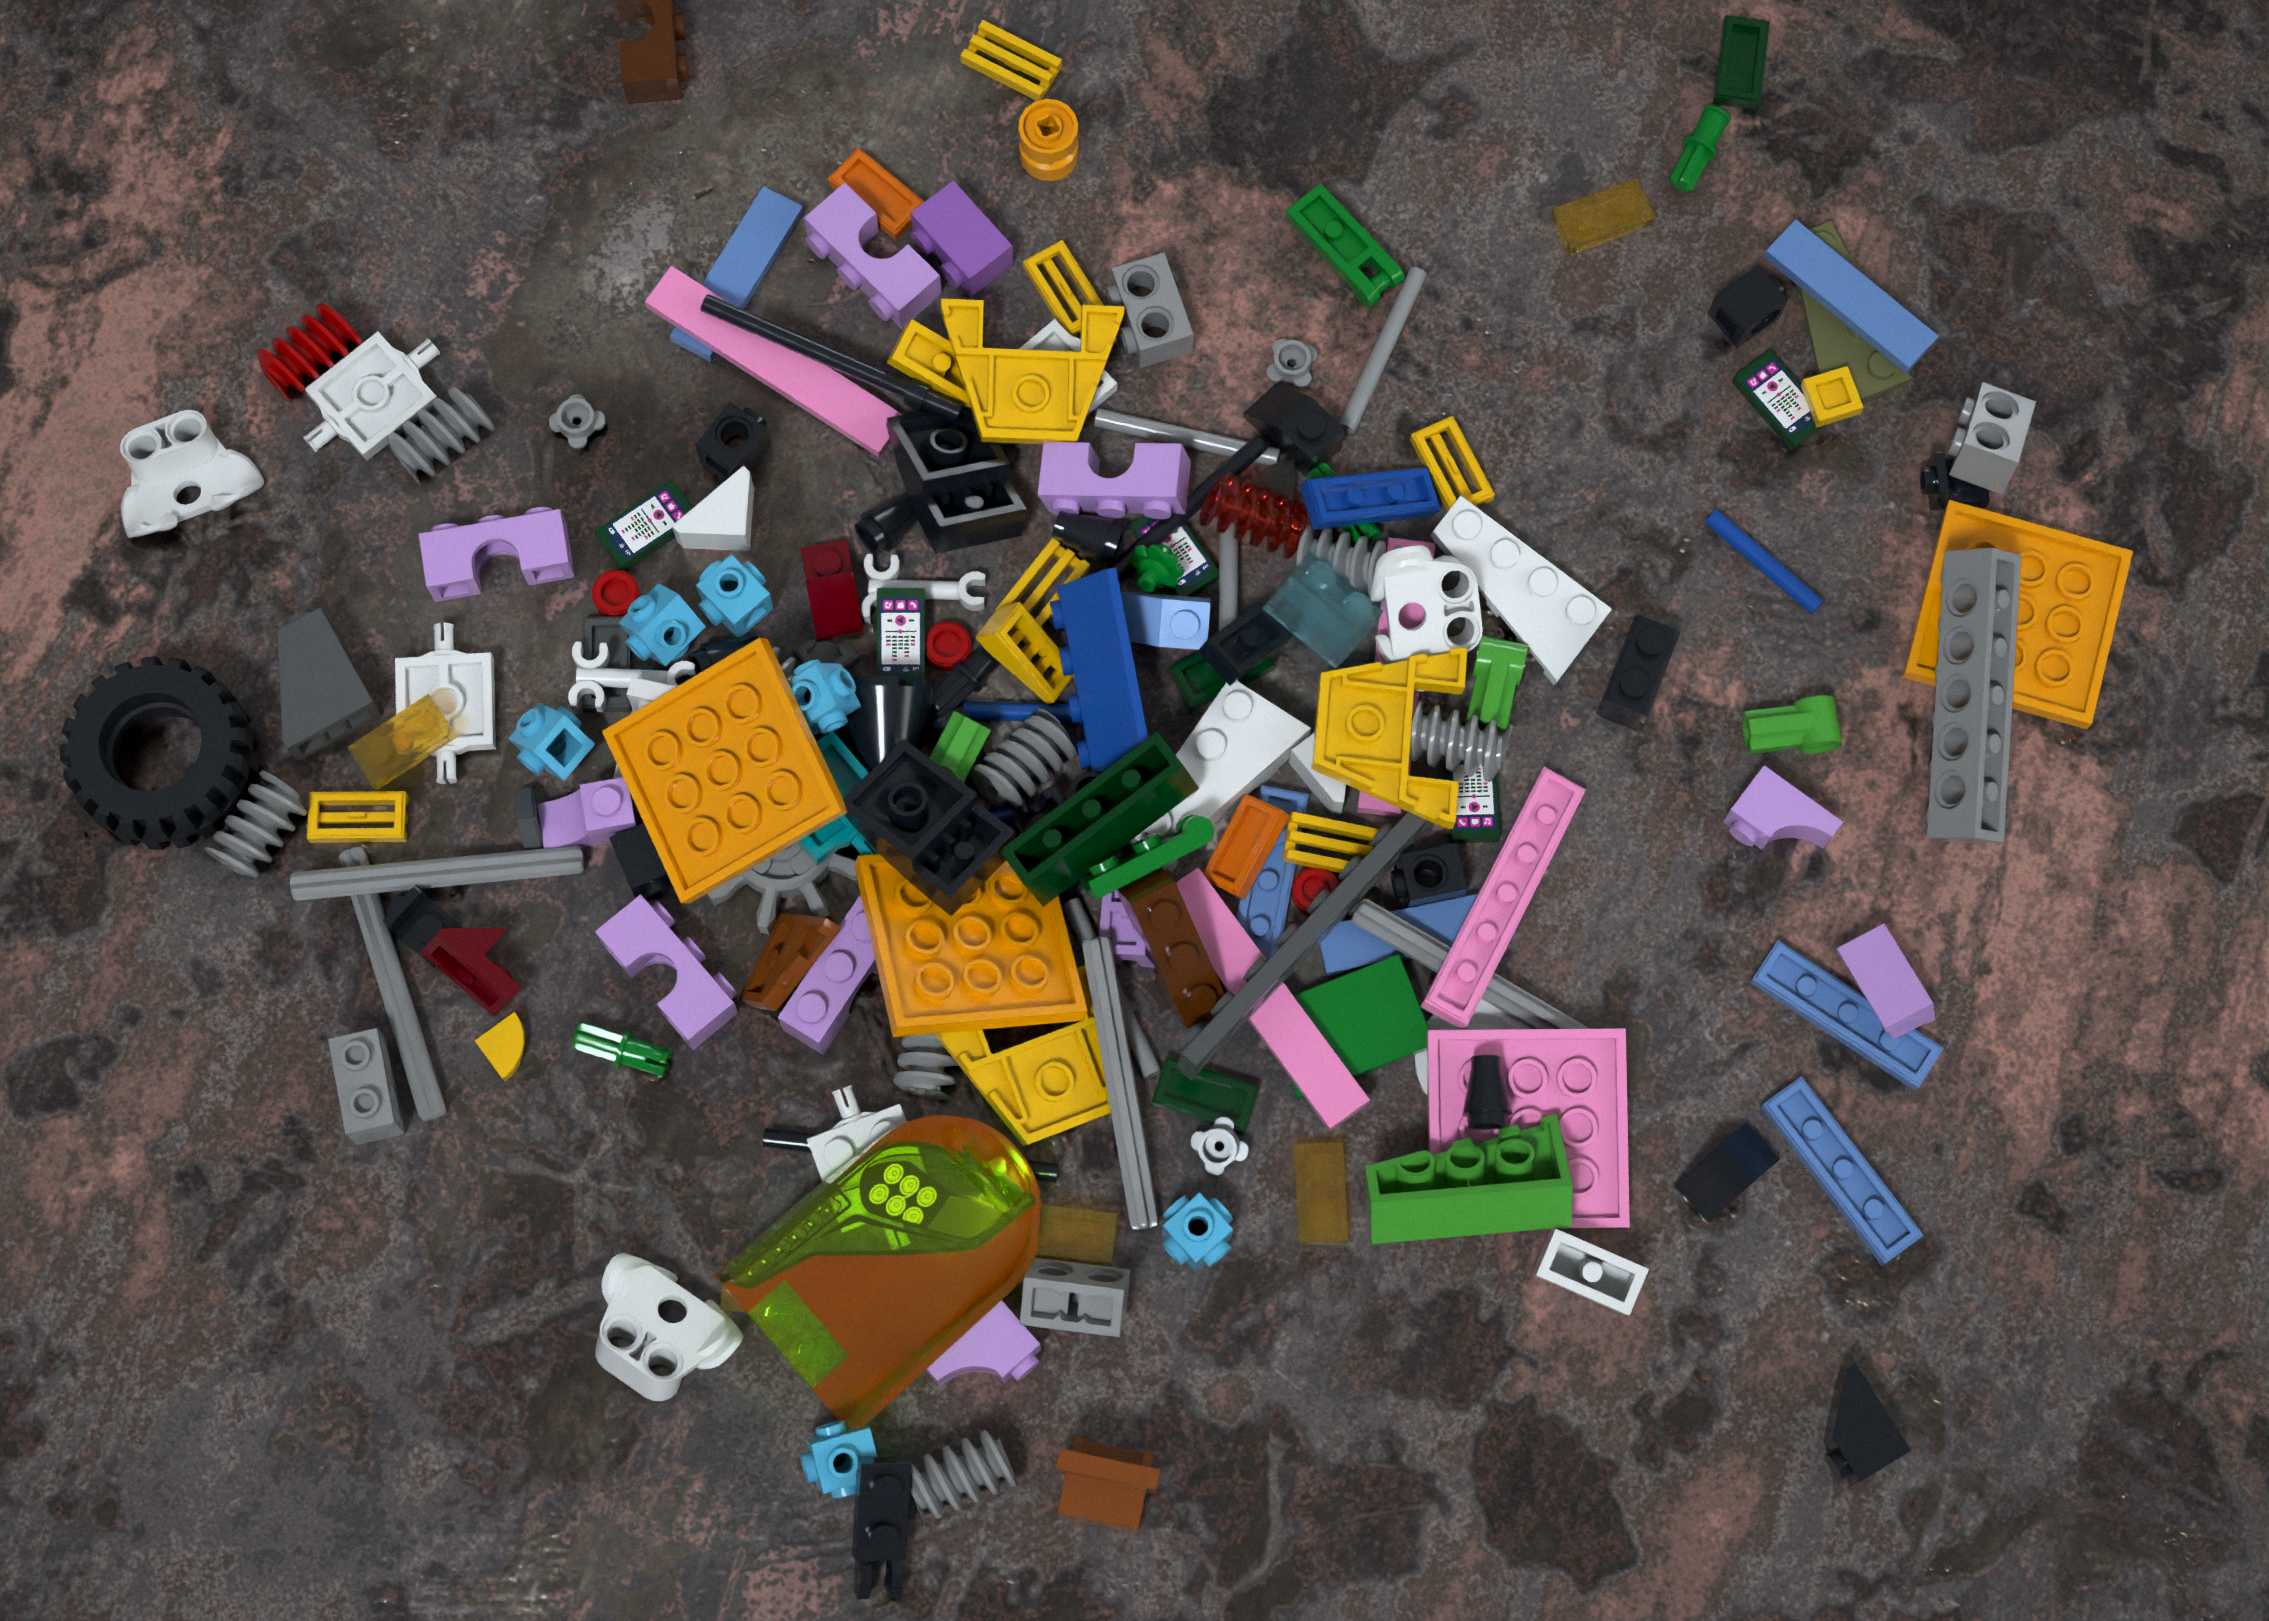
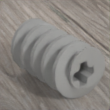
M452 387L448 390L451 405L439 398L433 401L436 417L422 409L418 412L421 428L410 421H406L402 424L406 439L394 432L387 435L393 454L418 485H421L417 475L419 469L431 477L436 474L432 463L434 458L445 465L451 463L447 451L449 447L461 454L466 452L462 437L467 436L476 443L481 441L477 426L481 424L492 432L496 430L487 414L469 393L465 394L459 389Z
M1312 524L1308 525L1300 538L1297 550L1296 566L1299 580L1305 584H1311L1316 580L1317 585L1324 589L1330 588L1333 585L1335 590L1340 593H1346L1351 589L1352 594L1359 598L1365 597L1367 594L1370 596L1376 563L1386 553V543L1379 540L1373 551L1369 552L1368 538L1365 536H1361L1353 548L1350 547L1351 536L1349 532L1344 531L1341 533L1337 543H1333L1332 528H1324L1318 539L1315 538L1316 532L1313 530ZM1396 545L1394 549L1403 547L1401 545Z
M1420 700L1412 720L1409 759L1416 762L1422 753L1426 751L1427 763L1429 766L1434 767L1444 755L1447 771H1455L1460 762L1464 761L1465 774L1469 777H1472L1481 765L1483 766L1484 780L1490 782L1498 771H1501L1503 768L1514 725L1510 724L1503 735L1500 736L1497 734L1496 720L1491 719L1485 729L1481 731L1478 726V716L1472 714L1465 726L1460 725L1459 710L1456 709L1452 711L1446 721L1441 720L1440 705L1435 704L1428 716H1424L1422 701Z
M1038 708L1037 716L1028 717L1023 724V728H1017L1011 733L1010 740L1001 741L996 748V752L988 753L984 757L983 765H975L971 769L970 775L975 787L992 805L1000 808L1007 802L1012 807L1018 808L1023 804L1018 790L1028 796H1033L1037 791L1031 778L1046 784L1049 782L1050 776L1045 766L1055 772L1063 769L1059 753L1067 759H1074L1077 752L1068 732L1060 721L1045 709Z
M261 770L259 774L267 787L251 784L248 788L255 803L241 799L236 804L244 818L229 815L224 820L232 834L217 831L213 835L214 840L221 849L204 848L209 855L241 876L246 875L257 879L260 878L261 874L253 863L255 859L271 863L273 860L265 848L266 844L278 847L284 845V842L276 832L277 829L281 828L293 832L296 828L288 817L289 813L292 812L303 816L307 813L299 801L301 798L299 794L276 776L264 770Z
M934 1034L903 1036L902 1046L910 1052L900 1054L897 1062L906 1071L894 1074L893 1083L900 1089L919 1097L936 1100L952 1099L941 1092L940 1089L941 1086L956 1085L957 1079L944 1072L945 1067L959 1066Z
M986 1430L980 1431L979 1448H976L967 1438L961 1439L960 1456H957L946 1445L942 1448L941 1464H938L929 1453L923 1456L924 1471L920 1472L911 1463L910 1491L923 1523L924 1509L926 1508L937 1519L943 1517V1501L945 1500L956 1511L961 1510L962 1493L964 1492L974 1503L980 1502L981 1485L983 1484L993 1495L999 1494V1478L1002 1476L1012 1487L1018 1486L1000 1438L995 1441Z

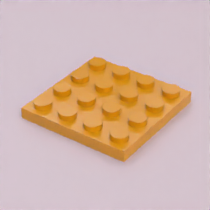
M1949 500L1944 508L1902 678L1936 687L1935 669L1938 664V621L1941 615V574L1944 566V551L1996 548L2021 555L2012 709L2087 730L2092 725L2133 551Z
M759 637L602 731L680 903H692L847 814L842 795L768 639Z
M880 854L859 855L857 857L854 868L893 1037L1084 1020L1088 1010L1059 896L1043 907L1026 888L1009 863L1005 861L950 916L913 886Z

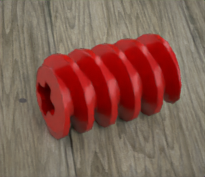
M324 303L316 305L319 321L308 314L301 317L304 332L294 326H289L286 329L290 344L279 337L271 340L275 355L265 349L257 351L260 369L275 390L288 403L292 402L287 390L290 385L302 393L305 392L306 387L302 379L304 374L314 380L318 379L320 374L316 366L317 364L322 363L326 367L332 368L335 363L331 353L335 351L346 357L349 354L346 345L348 340L359 346L363 343L347 320L336 310Z

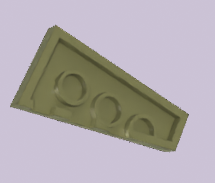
M1832 221L1809 229L1854 266ZM1795 284L1798 299L1802 301L1805 315L1804 327L1807 339H1810L1814 356L1813 368L1815 376L1848 366L1862 404L1909 385L1912 380L1909 372L1905 374Z

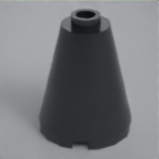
M899 676L852 677L856 685L855 694L861 707L846 716L848 720L846 726L853 755L868 773L903 739L921 751L935 692V681L928 678L914 677V684H906V680L899 679Z

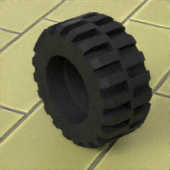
M157 656L143 657L139 667L134 668L127 661L115 666L117 674L111 678L106 679L101 674L91 682L95 690L88 697L83 694L78 696L72 705L78 713L75 719L66 718L62 733L69 740V743H63L60 746V761L68 768L63 772V776L67 786L76 795V801L108 833H115L123 842L133 846L143 842L149 849L164 850L167 842L171 841L179 849L193 845L192 836L199 833L205 839L213 836L218 831L214 826L223 818L226 819L229 815L237 816L239 814L234 805L239 798L243 800L249 799L250 793L248 788L251 783L247 780L248 776L258 774L259 759L253 753L259 747L257 735L249 725L251 720L243 707L224 683L217 681L210 671L199 665L191 668L186 660L171 657L168 659L167 665H164ZM165 717H183L194 721L201 730V748L195 764L182 779L171 786L153 791L131 789L123 782L120 775L121 756L127 742L135 732L149 722Z

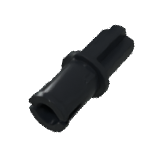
M980 644L961 664L955 662L952 665L954 671L935 688L930 711L937 717H941L956 709L973 691L978 693L982 690L981 683L1001 663Z

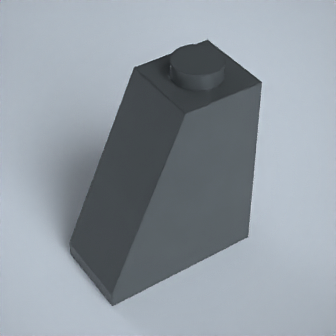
M320 607L313 611L304 610L296 613L288 619L284 627L277 630L282 741L297 762L382 716L331 623Z

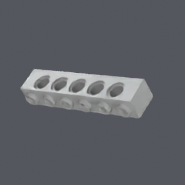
M1996 548L1944 551V566L1941 574V615L1938 621V664L1935 669V711L1932 717V759L1929 765L1931 776L1929 807L1926 813L1928 824L1927 838L1953 843H2004L2021 555Z

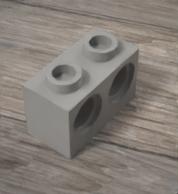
M1165 252L1111 268V286L1105 288L1110 306H1124L1123 321L1125 327L1120 328V335L1127 355L1135 353L1139 367L1143 368L1193 353L1194 334ZM1136 286H1145L1152 292L1147 296L1138 297L1130 293V290ZM1150 327H1160L1166 331V334L1159 338H1151L1144 331Z
M1983 382L1975 399L1966 397L1959 412L1956 423L1963 425V429L1956 428L1947 450V454L1954 456L1949 475L2003 495L2019 463L2036 401Z
M377 1028L328 1039L345 1135L356 1145L405 1134L390 1048L386 1037Z
M1032 1257L1024 1276L1020 1325L1120 1337L1126 1318L1130 1269Z

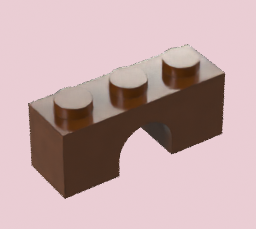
M616 0L622 22L643 21L653 26L651 31L639 40L619 42L622 84L628 104L682 99L681 82L689 81L686 53L679 54L678 41L686 40L683 12H675V0Z
M1160 867L1117 889V893L1133 928L1144 941L1156 965V968L1152 971L1170 1011L1186 1029L1213 1016L1211 1010L1225 993L1175 881Z

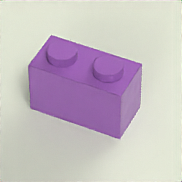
M954 180L910 213L913 231L910 233L914 244L924 255L928 256L932 253L941 263L940 271L949 284L956 289L961 286L970 297L974 296L1014 265L1013 246Z

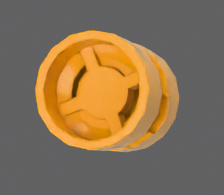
M1054 99L1035 101L1026 107L1019 118L1018 126L1019 153L1023 168L1029 175L1038 180L1052 182L1063 179L1073 171L1078 162V121L1075 113L1067 104Z

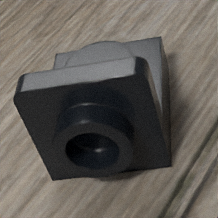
M1934 451L1927 464L1921 467L1920 489L1923 495H1928L1930 510H1944L1949 500L1977 508H1986L1990 502L1989 490L1950 476L1949 472L1953 459H1945L1944 451Z
M417 885L409 892L402 891L390 902L386 909L388 915L383 920L395 936L433 968L436 966L420 952L441 929L463 928L430 900Z

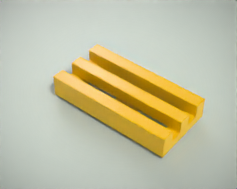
M982 20L978 26V33L976 35L973 34L969 41L970 46L968 49H964L960 55L961 63L1035 101L1042 100L1062 68V59ZM979 51H982L1002 61L1004 65L1016 71L1020 70L1041 82L1037 85L977 54Z
M1061 240L1024 260L1023 269L1055 320L1070 335L1077 338V333L1081 332L1082 307L1051 258L1058 255L1089 305H1103L1066 244ZM1038 265H1043L1077 320L1073 323L1038 269Z
M1453 415L1411 434L1410 442L1423 466L1428 467L1432 483L1447 512L1457 499L1425 441L1428 438L1431 440L1459 495L1476 507L1480 503L1484 502L1487 504L1494 500L1495 494ZM1446 431L1478 490L1477 493L1472 494L1440 435L1441 432Z
M1052 538L996 610L1002 606L1019 602L1054 557H1057L1059 560L1023 604L1029 613L1033 611L1068 566L1074 569V571L1063 584L1085 577L1091 570L1090 564L1084 559L1082 561L1075 557L1073 551L1068 548L1065 550L1060 546V542ZM1057 592L1050 601L1058 600ZM1050 601L1035 619L1043 629L1048 624L1047 620L1052 616Z
M406 791L309 792L307 839L310 843L407 842L405 827L406 823H408L406 805H408L409 796ZM395 805V812H319L320 806ZM319 824H394V828L319 829Z
M1291 812L1287 821L1282 862L1341 873L1350 861L1295 850V844L1366 857L1373 850V847L1369 844L1380 829ZM1299 827L1368 841V846L1298 832L1297 829Z

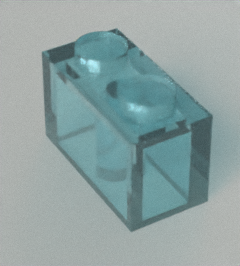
M1311 551L1284 578L1262 608L1335 669L1366 638L1383 613V610L1371 602L1366 595L1359 592L1336 573L1331 566L1323 562Z

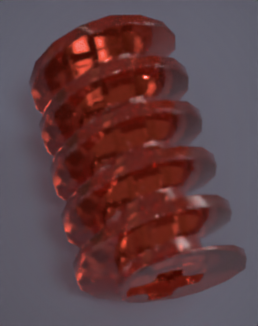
M1226 473L1217 480L1208 493L1200 512L1199 523L1202 527H1207L1213 518L1216 517V532L1224 534L1230 524H1234L1232 535L1235 540H1241L1249 530L1251 531L1249 543L1253 547H1257L1264 537H1267L1266 551L1271 554L1275 553L1282 543L1284 544L1283 559H1289L1298 550L1300 538L1306 529L1307 508L1300 500L1290 501L1287 495L1282 493L1273 495L1270 488L1260 486L1256 489L1252 481L1242 480L1239 482L1235 474Z

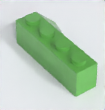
M1557 1114L1540 1118V1125L1520 1130L1518 1125L1499 1129L1498 1137L1473 1143L1470 1137L1452 1142V1147L1448 1151L1432 1155L1427 1150H1422L1365 1166L1366 1213L1371 1244L1571 1227L1573 1184Z

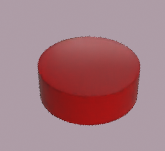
M621 570L603 573L596 579L592 587L594 605L597 611L604 617L625 616L631 603L641 596L636 580L629 573Z
M940 622L931 627L925 635L926 659L934 668L940 671H954L952 665L955 662L961 664L972 652L971 639L964 627L955 622Z
M1310 867L1301 871L1296 876L1291 891L1292 901L1297 910L1306 916H1310L1311 914L1307 912V909L1313 900L1324 889L1332 893L1340 885L1337 877L1326 869Z

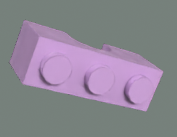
M845 182L804 217L807 232L805 241L810 249L820 259L828 257L838 267L836 269L838 275L849 288L856 290L859 287L870 298L868 300L869 305L882 320L888 321L891 318L902 329L907 322L914 319L942 294L940 275L909 244L896 255L885 259L871 257L863 251L865 245L879 233L877 215Z
M1043 442L1038 497L1052 514L1058 516L1060 511L1079 515V512L1097 513L1102 517L1113 519L1122 518L1125 516V513H1143L1144 516L1152 519H1167L1171 517V514H1186L1191 460L1182 444L1135 443L1134 458L1129 469L1118 477L1103 478L1098 476L1100 459L1090 443Z
M536 507L527 510L522 516L505 518L501 515H491L479 519L476 524L458 526L457 524L446 523L431 528V532L419 533L426 587L434 602L481 594L479 580L481 568L487 560L496 555L506 554L519 559L521 571L528 586L575 577L567 524L560 509L552 510L549 507Z
M640 894L598 928L595 933L603 946L631 978L652 964H666L677 971L675 987L657 1005L662 1015L694 1050L738 1014L737 1008L732 1001L738 994L720 972L712 977L705 970L701 963L707 958L690 937L687 936L683 941H680L670 927L676 922L660 902L656 901L650 906Z
M861 896L857 898L839 925L841 928L838 934L810 968L778 1016L782 1030L824 1055L850 1016V1005L864 981L872 972L876 975L878 974Z

